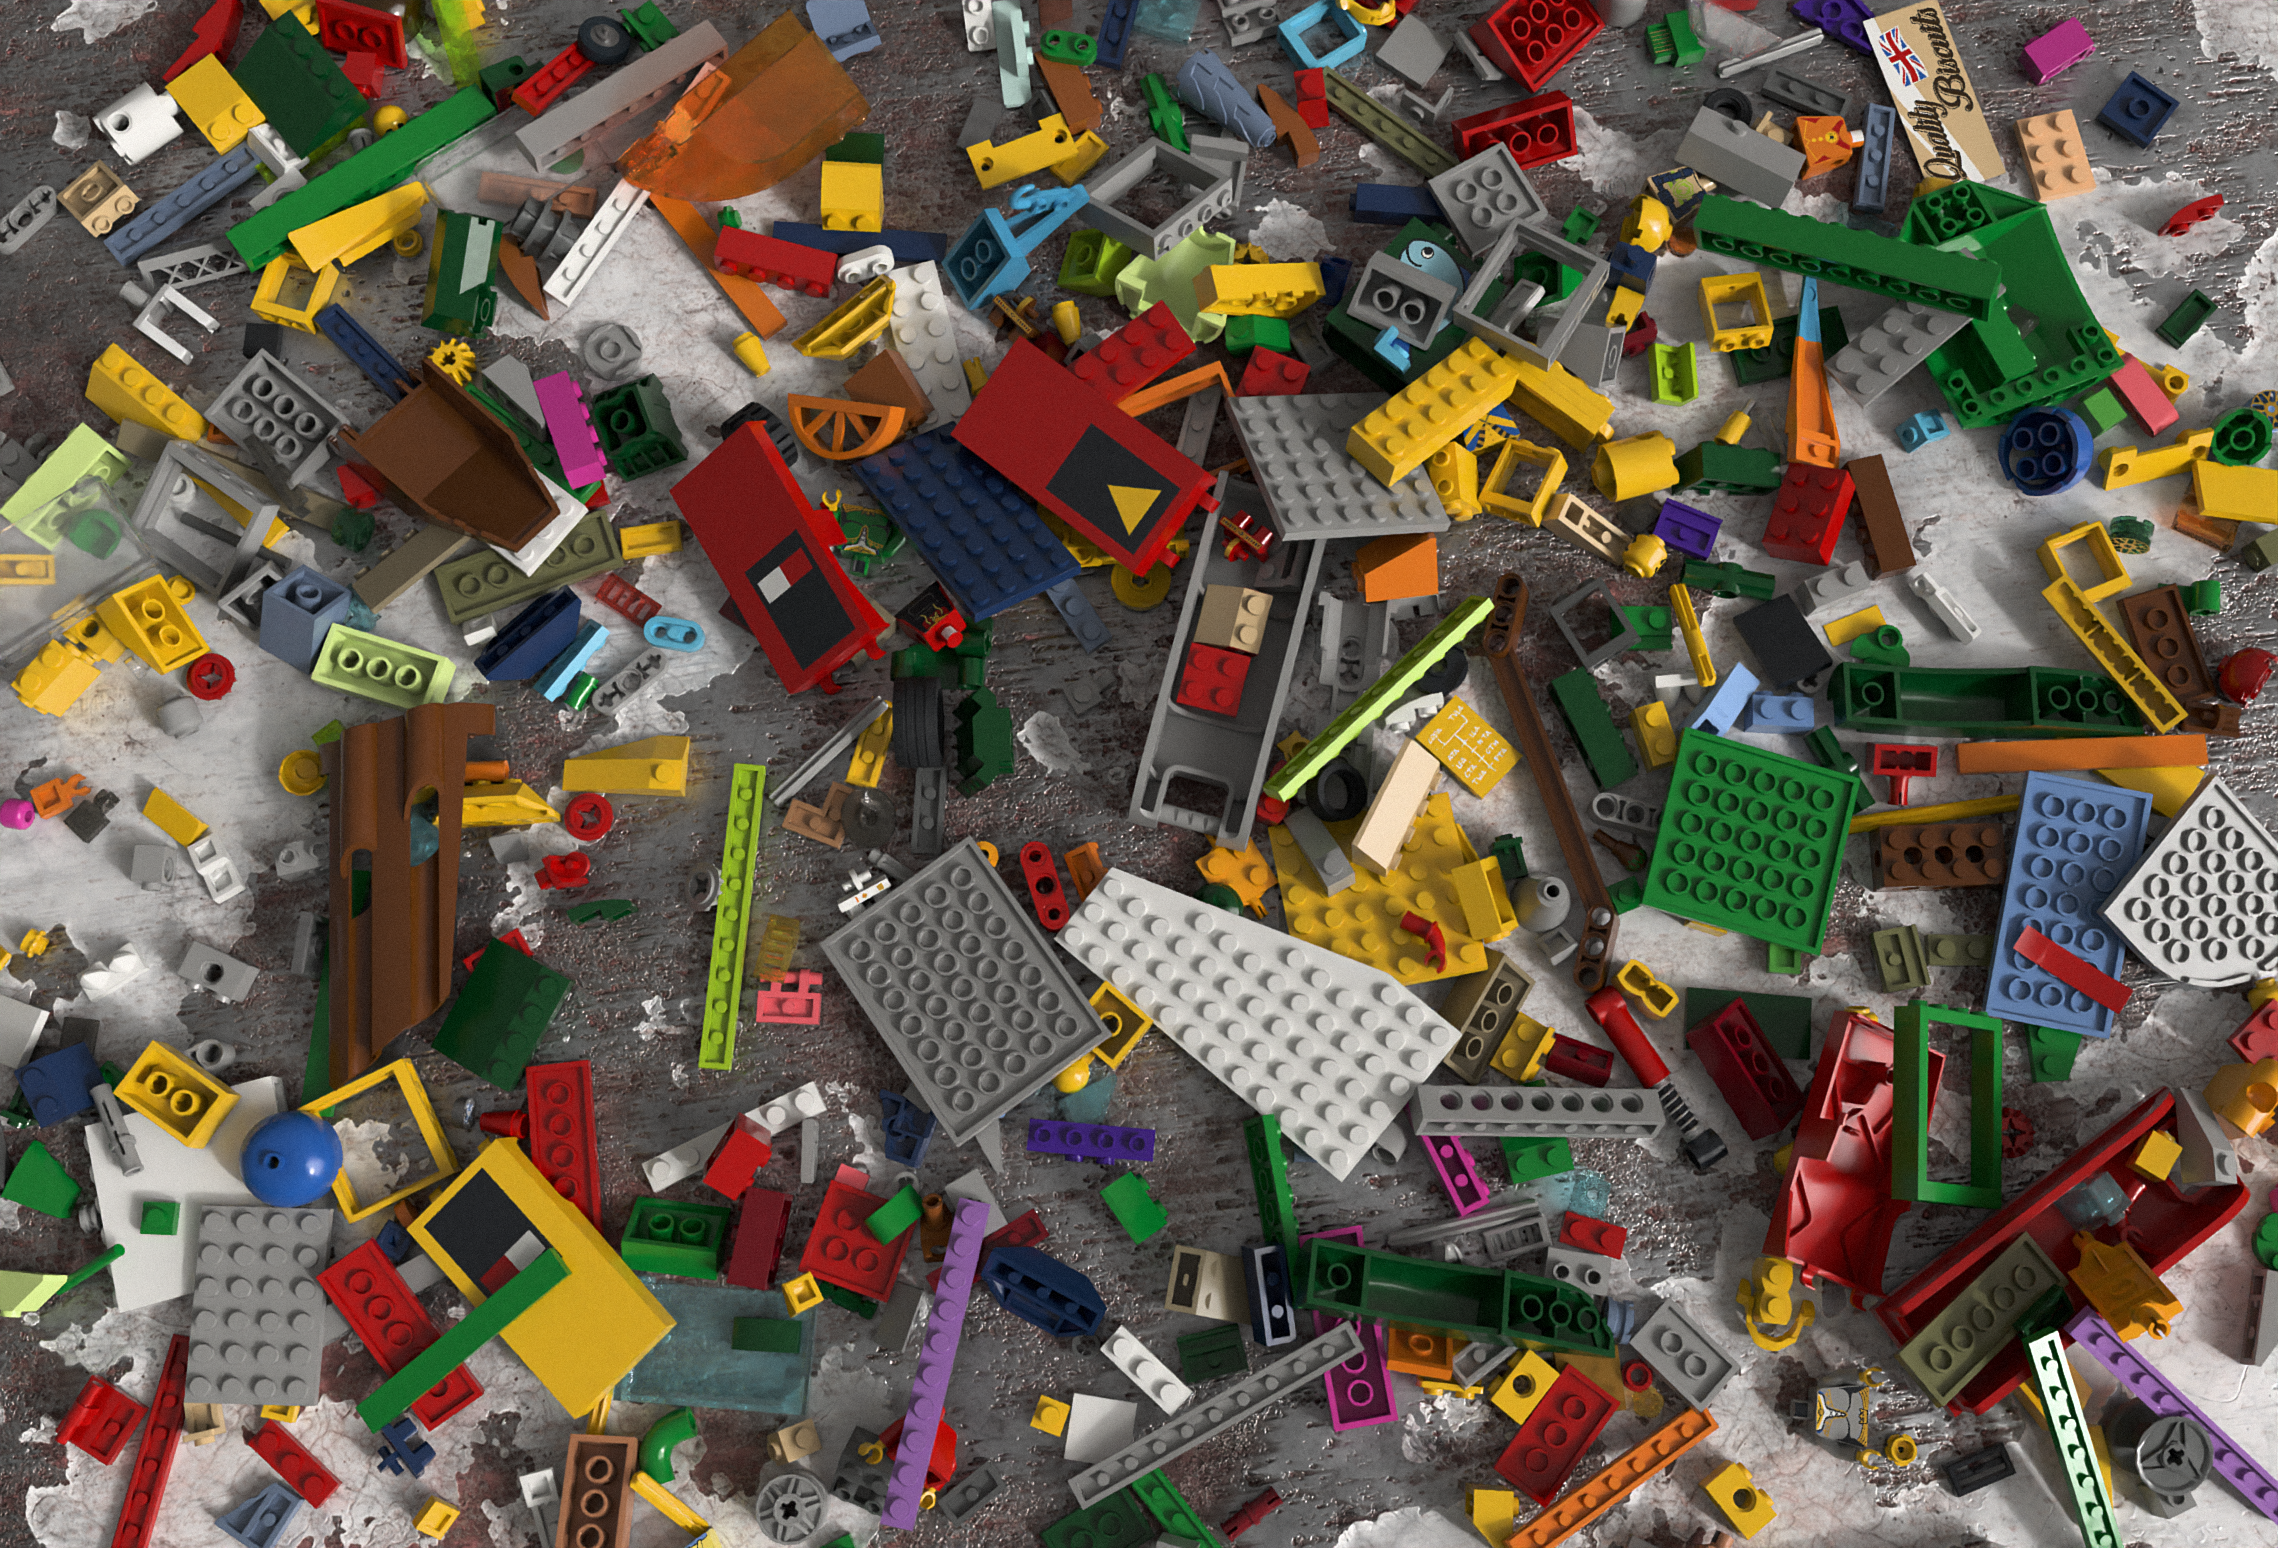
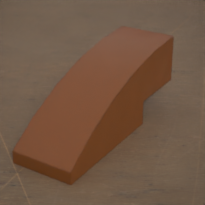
M1263 83L1256 86L1255 100L1276 126L1275 132L1277 135L1273 141L1275 147L1278 148L1287 144L1297 169L1318 162L1320 147L1303 118L1275 91Z
M511 232L502 234L498 257L505 272L530 308L544 321L550 320L545 293L542 289L543 282L540 268L532 255L525 257L524 251L519 248L521 241L519 238L511 234Z

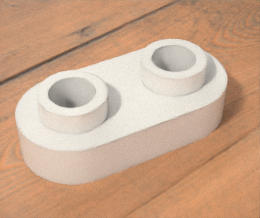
M884 245L872 246L845 255L836 264L838 277L845 283L853 284L878 276V274H885L893 268L894 258L891 249Z

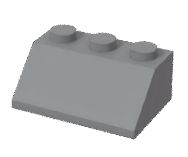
M1377 250L1368 261L1347 314L1380 330L1384 328L1389 330L1394 325L1399 331L1397 338L1424 351H1428L1458 288Z

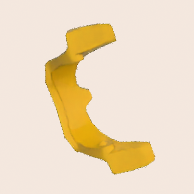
M1335 0L1338 8L1347 10L1359 23L1382 25L1393 20L1395 17V0H1388L1389 3L1383 2L1378 9L1374 10L1362 7L1354 0Z
M1745 1278L1740 1280L1736 1293V1302L1745 1307L1746 1327L1757 1346L1765 1350L1779 1351L1796 1342L1803 1326L1812 1327L1815 1320V1306L1812 1301L1803 1300L1795 1323L1782 1336L1771 1337L1766 1333L1758 1332L1757 1326L1752 1323V1309L1755 1297L1751 1296L1750 1282Z

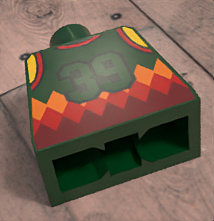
M515 55L478 71L482 91L496 108L500 123H503L523 109L511 100L514 90L544 67L540 60L527 66L521 56Z

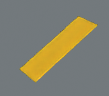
M1874 605L1823 627L1832 646L1835 647L1856 639L1861 634L1871 633L1879 626L1887 624L1878 605Z

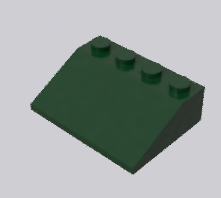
M288 10L264 29L231 75L301 160L371 108L358 89L291 10Z
M493 937L430 1047L507 1092L514 1091L576 980Z

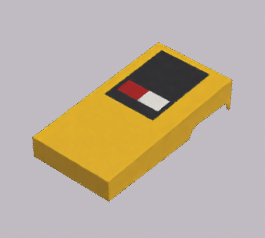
M487 1136L477 1147L481 1154L444 1192L441 1190L442 1186L439 1185L429 1195V1200L432 1204L406 1230L475 1308L480 1306L549 1248H555L572 1274L502 1330L499 1335L574 1419L588 1414L677 1322L575 1204L564 1199L551 1186L518 1147L517 1137L496 1138L491 1143L490 1137Z

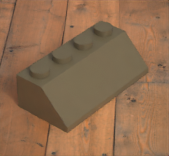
M432 524L427 525L420 532L414 528L401 538L405 544L395 551L391 546L377 557L381 563L372 570L367 565L353 577L357 581L351 586L375 615L471 538Z
M1485 946L1488 970L1460 975L1438 1011L1440 1016L1463 1034L1438 1066L1470 1086H1477L1536 983L1507 955Z

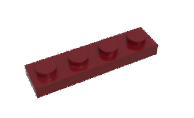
M1034 1208L983 1239L972 1285L982 1279L981 1273L993 1248L1033 1247L1050 1236ZM943 1265L925 1276L935 1294Z

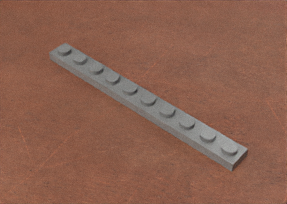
M1347 1320L1067 1481L1082 1510L1362 1352L1365 1348L1350 1321Z

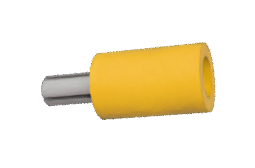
M1749 399L1741 411L1734 410L1714 438L1716 445L1726 446L1740 443L1741 437L1752 423L1749 416L1757 406L1756 401Z

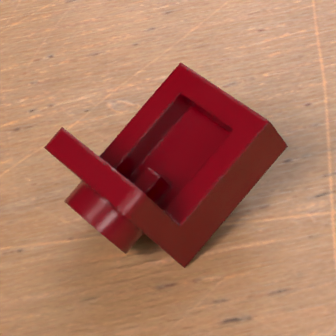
M1646 311L1640 312L1635 320L1637 331L1625 335L1621 358L1628 355L1630 358L1639 356L1655 341L1658 333L1657 325L1653 318H1649Z

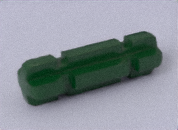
M824 1280L820 1283L818 1288L824 1299L828 1300L830 1298L832 1303L853 1313L858 1312L859 1316L867 1320L872 1319L877 1310L876 1303L869 1300L864 1301L862 1300L863 1297L841 1286L835 1287L836 1284Z

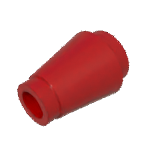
M521 1110L484 1112L480 1117V1130L504 1138L517 1137L518 1139H523L527 1136L530 1128L529 1115Z

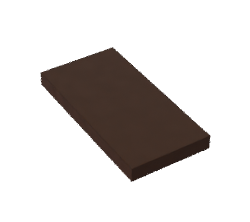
M2176 583L2116 601L2134 652L2181 706L2185 701L2199 702L2218 696Z

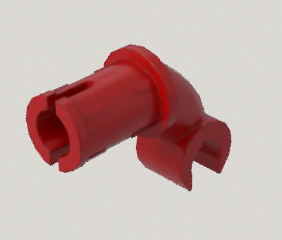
M1408 910L1402 919L1400 928L1424 939L1425 944L1429 943L1430 952L1425 955V966L1428 968L1430 962L1438 957L1440 965L1436 972L1438 974L1442 973L1447 967V959L1445 958L1446 945L1443 934L1438 927V922L1434 921L1432 923Z
M2129 1176L2114 1198L2109 1197L2108 1201L2110 1202L2111 1222L2118 1233L2119 1242L2126 1241L2132 1248H2135L2136 1246L2127 1240V1232H2134L2140 1238H2143L2144 1235L2138 1227L2130 1224L2128 1215L2132 1214L2131 1208L2143 1192L2147 1190V1187Z

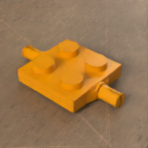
M1204 834L1213 848L1207 855L1195 861L1194 865L1206 884L1219 882L1229 885L1239 894L1243 907L1250 905L1258 921L1268 916L1269 912L1264 907L1260 898L1266 891L1278 885L1279 881L1251 837L1249 836L1246 851L1243 853L1215 845L1216 836Z

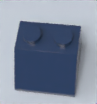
M86 1041L46 1055L13 1071L40 1128L56 1126L95 1107L96 1104L90 1094V1090L106 1083Z

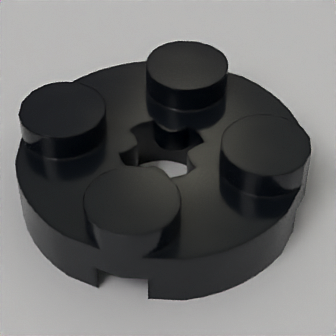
M1459 643L1454 644L1445 652V656L1441 659L1443 661L1442 666L1446 668L1444 672H1433V667L1430 666L1421 679L1413 682V685L1419 691L1427 695L1442 692L1443 697L1461 686L1468 672V661Z

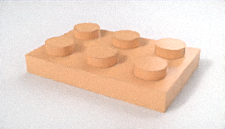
M2072 109L2015 121L2012 126L2037 202L2041 203L2089 193L2097 187Z

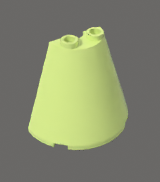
M1200 226L1189 237L1182 240L1157 261H1153L1140 254L1116 277L1115 290L1120 304H1126L1131 311L1129 316L1135 319L1154 304L1163 300L1194 343L1195 341L1203 340L1206 344L1213 341L1221 334L1226 324L1227 315L1200 312L1192 279L1203 272V268L1208 265H1233L1236 240L1220 232L1208 234L1204 231L1203 226Z

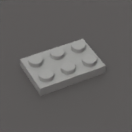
M1670 1297L1660 1304L1630 1338L1627 1344L1696 1414L1702 1413L1741 1367Z

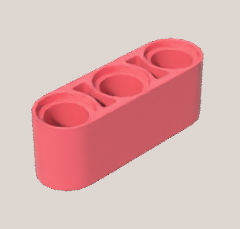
M2125 352L2120 356L2125 364L2124 368L2103 380L2144 433L2154 438L2178 421L2179 414L2140 362L2131 353Z

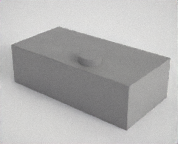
M1702 105L1673 160L1769 207L1780 208L1807 156L1749 128L1742 121H1734Z

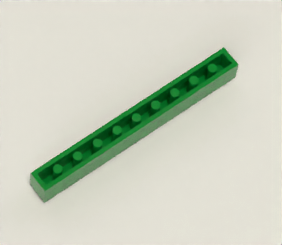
M476 82L469 87H462L451 98L435 103L426 113L410 118L406 125L396 131L385 133L381 140L371 146L362 147L357 151L356 155L346 161L337 162L328 172L321 176L312 177L303 187L296 191L287 192L278 202L271 206L262 207L253 217L244 222L234 224L224 234L231 247L250 272L253 273L294 248L287 237L289 232L378 197L498 124L496 108Z

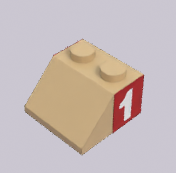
M1208 584L1193 643L1248 656L1251 659L1259 654L1273 596L1246 587Z

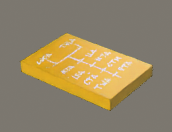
M1457 695L1414 738L1418 744L1437 759L1442 766L1480 800L1523 757L1521 753Z

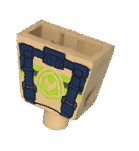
M1683 166L1646 178L1640 191L1644 195L1659 200L1666 206L1670 217L1669 223L1673 225L1672 233H1674L1697 216L1704 195L1715 189L1717 182L1706 175L1698 177L1692 168Z

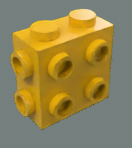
M1449 442L1425 460V468L1446 514L1456 521H1467L1472 519L1473 515L1482 513V505L1478 500L1480 485L1477 457L1457 442Z
M52 639L50 643L40 648L37 657L28 666L22 668L17 673L16 679L10 685L19 692L16 697L29 708L34 707L44 715L50 712L61 717L101 674V671L93 665L96 660L85 653L83 649L79 650L69 641L64 645Z

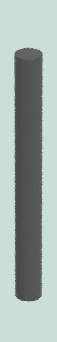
M184 512L180 518L181 523L234 547H237L241 536L187 512ZM260 546L256 554L257 557L263 560H272L279 567L286 570L292 564L291 558L264 546Z

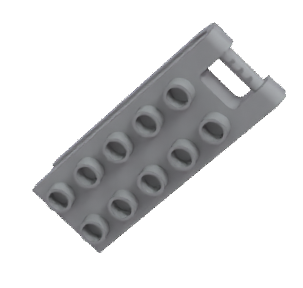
M1220 469L1219 481L1216 483L1213 498L1218 500L1220 505L1213 514L1209 512L1143 751L1126 822L1156 829L1159 821L1216 836L1215 845L1245 853L1327 538L1315 539L1314 544L1310 545L1301 578L1304 582L1300 592H1262L1272 595L1273 599L1259 654L1252 658L1237 717L1233 718L1178 704L1176 701L1207 585L1246 587L1258 591L1254 588V583L1260 561L1250 553H1248L1249 557L1245 562L1239 558L1234 562H1229L1224 558L1226 548L1221 543L1228 537L1224 534V527L1219 524L1220 519L1224 515L1231 519L1242 509L1254 521L1252 527L1247 531L1251 536L1261 525L1265 526L1272 533L1278 532L1259 486L1235 480L1229 477L1228 471ZM1179 776L1224 788L1228 793L1223 817L1219 818L1165 804L1164 799L1169 781L1173 777Z

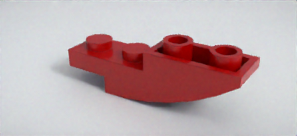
M216 0L207 13L197 20L196 25L191 30L198 38L186 48L184 54L174 64L169 66L162 77L166 84L172 82L210 53L223 66L234 47L240 31L244 5L241 0Z

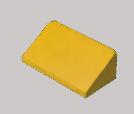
M158 787L153 789L142 811V814L186 849L194 844L209 827V825L166 791Z

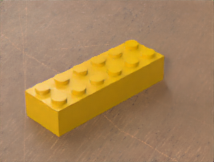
M1475 336L1351 427L1345 450L1389 488L1511 396L1519 372Z

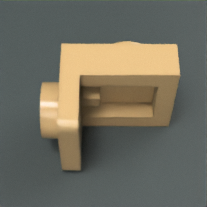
M184 1403L189 1435L182 1436L183 1443L194 1441L195 1447L216 1442L215 1435L226 1433L222 1404Z
M812 1418L767 1435L768 1454L776 1462L777 1466L790 1463L822 1449Z

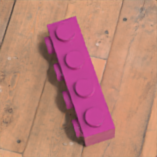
M567 370L534 381L535 391L561 465L572 490L607 478L603 466L608 463L602 448L596 449L594 443L599 442V438L594 425L588 426L586 422L591 417L586 403L579 402L578 398L583 397L578 381H571Z
M1408 1101L1402 1109L1414 1131ZM1416 1135L1457 1217H1462L1490 1203L1487 1197L1490 1194L1489 1189L1483 1178L1477 1177L1473 1169L1475 1162L1467 1148L1463 1150L1458 1140L1461 1136Z

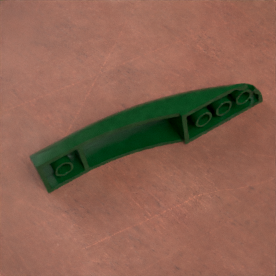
M1842 662L1832 672L1827 689V701H1833L1834 727L1856 729V732L1978 739L2084 738L2144 734L2141 717L2135 704L2130 698H2125L2116 688L2118 684L2104 675L2086 670L2040 666L2020 668H1921Z
M1314 1237L1308 1239L1303 1244L1295 1263L1293 1275L1298 1276L1296 1306L1317 1310L1323 1315L1465 1341L1555 1353L1615 1358L1614 1338L1611 1328L1607 1326V1318L1601 1316L1593 1304L1595 1301L1586 1292L1570 1283L1508 1269L1498 1270L1396 1255Z

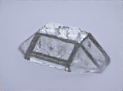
M1685 0L1690 32L1700 38L1697 43L1709 51H1713L1714 47L1718 48L1717 53L1731 61L1734 56L1747 61L1781 45L1784 40L1770 28L1711 0Z

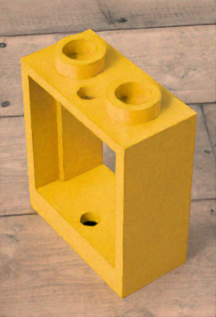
M292 248L267 264L250 309L261 320L315 335L318 328L315 326L313 318L325 311L339 271L330 261L315 272L320 275L305 312L275 304L289 265L311 271L301 261L295 249Z
M1760 272L1701 278L1697 300L1710 352H1730L1737 349H1758L1769 346L1774 325ZM1750 300L1756 326L1718 330L1712 304Z
M1508 438L1478 500L1484 511L1488 514L1538 528L1568 469V465L1562 453L1554 447L1547 446L1542 448L1535 446L1532 442L1525 439L1517 441ZM1519 461L1548 468L1532 503L1502 495Z
M2100 520L2092 524H2088L2087 521L2078 523L2070 528V533L2062 535L2060 531L2044 538V544L2035 550L2051 583H2054L2064 574H2067L2056 550L2086 539L2107 580L2103 584L2083 591L2092 604L2121 593L2133 584Z
M1496 855L1452 868L1451 872L1473 941L1483 939L1484 943L1487 944L1510 936L1509 930L1517 927L1518 923Z

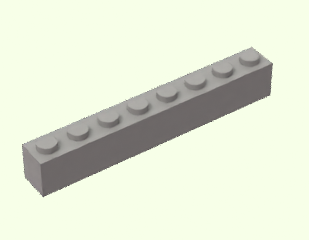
M708 19L700 24L690 26L683 34L676 38L668 39L661 47L652 52L644 53L639 60L632 64L620 67L615 74L605 80H598L588 90L571 96L567 102L557 108L547 110L537 120L523 124L518 131L514 132L518 150L538 174L690 84L707 61L716 68L729 60L728 43Z

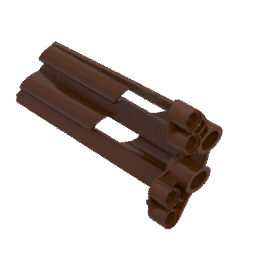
M465 702L423 704L408 709L401 716L379 723H367L350 727L340 733L339 740L318 746V776L324 778V775H330L329 1085L335 1091L370 1067L380 1057L384 1046L405 1029L412 1028L427 1019L441 1007L450 995L467 739H475V736L484 735L496 736V706L493 704ZM426 785H432L436 788L439 796V848L427 860L411 867V805L421 788ZM358 849H367L372 852V905L365 912L352 919V853Z

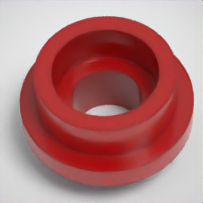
M1640 1359L1627 1361L1621 1369L1623 1384L1631 1391L1642 1392L1652 1384L1653 1371ZM1634 1369H1638L1641 1372L1639 1381H1633L1631 1378V1373Z

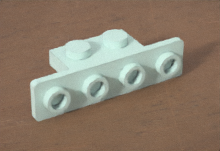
M1019 0L992 2V12L1004 107H1021L1032 98L1028 65L1034 64L1032 47H1026L1025 39L1030 38L1029 22L1022 19Z

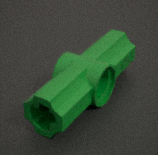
M1154 72L1146 75L1139 81V86L1148 107L1147 114L1154 134H1158L1159 140L1186 154H1190V146L1182 127L1183 122L1176 100H1172L1163 74Z

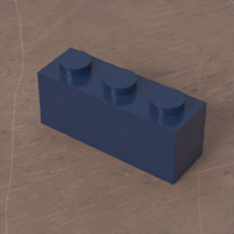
M1270 1240L1242 1245L1254 1342L1268 1347L1297 1341L1284 1244Z

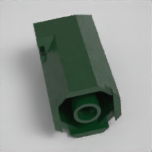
M438 208L420 326L473 339L486 338L488 333L483 332L485 326L492 327L498 301L497 292L491 291L490 286H495L494 280L503 221L472 213H455V210Z

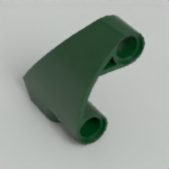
M970 616L964 618L966 628L960 632L963 635V639L954 648L946 644L939 651L932 652L923 645L916 644L900 651H893L891 653L890 681L894 682L896 678L932 676L940 678L942 689L978 690L984 685L986 657H989L992 650L994 620L987 617L975 623Z

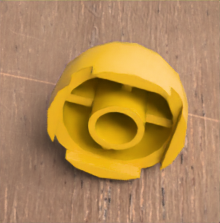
M1637 194L1629 205V208H1633L1630 217H1624L1619 241L1632 246L1639 245L1645 251L1652 253L1661 246L1663 241L1669 240L1673 225L1669 223V213L1663 203L1651 196Z

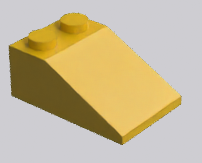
M212 53L165 86L221 156H224L239 144L248 140L249 128L268 122L266 117Z
M160 573L111 595L95 608L112 635L161 676L211 651Z

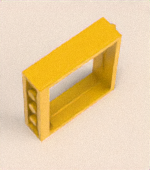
M410 1058L399 1059L297 1109L305 1110L321 1118L319 1115L320 1111L396 1076L437 1164L439 1171L362 1208L342 1164V1168H339L330 1191L335 1192L339 1201L337 1203L338 1212H342L349 1224L365 1219L462 1171Z

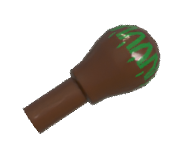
M1598 829L1592 839L1609 849L1611 854L1617 858L1627 871L1639 872L1646 867L1648 856L1642 847L1626 843L1622 840L1617 841L1601 829Z

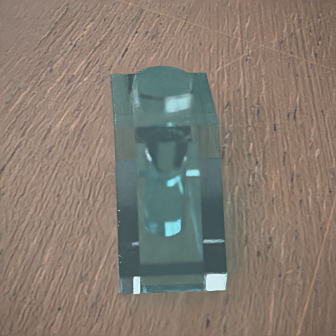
M1113 1074L1059 1100L1058 1102L1067 1121L1096 1125L1103 1124L1118 1082L1116 1075Z

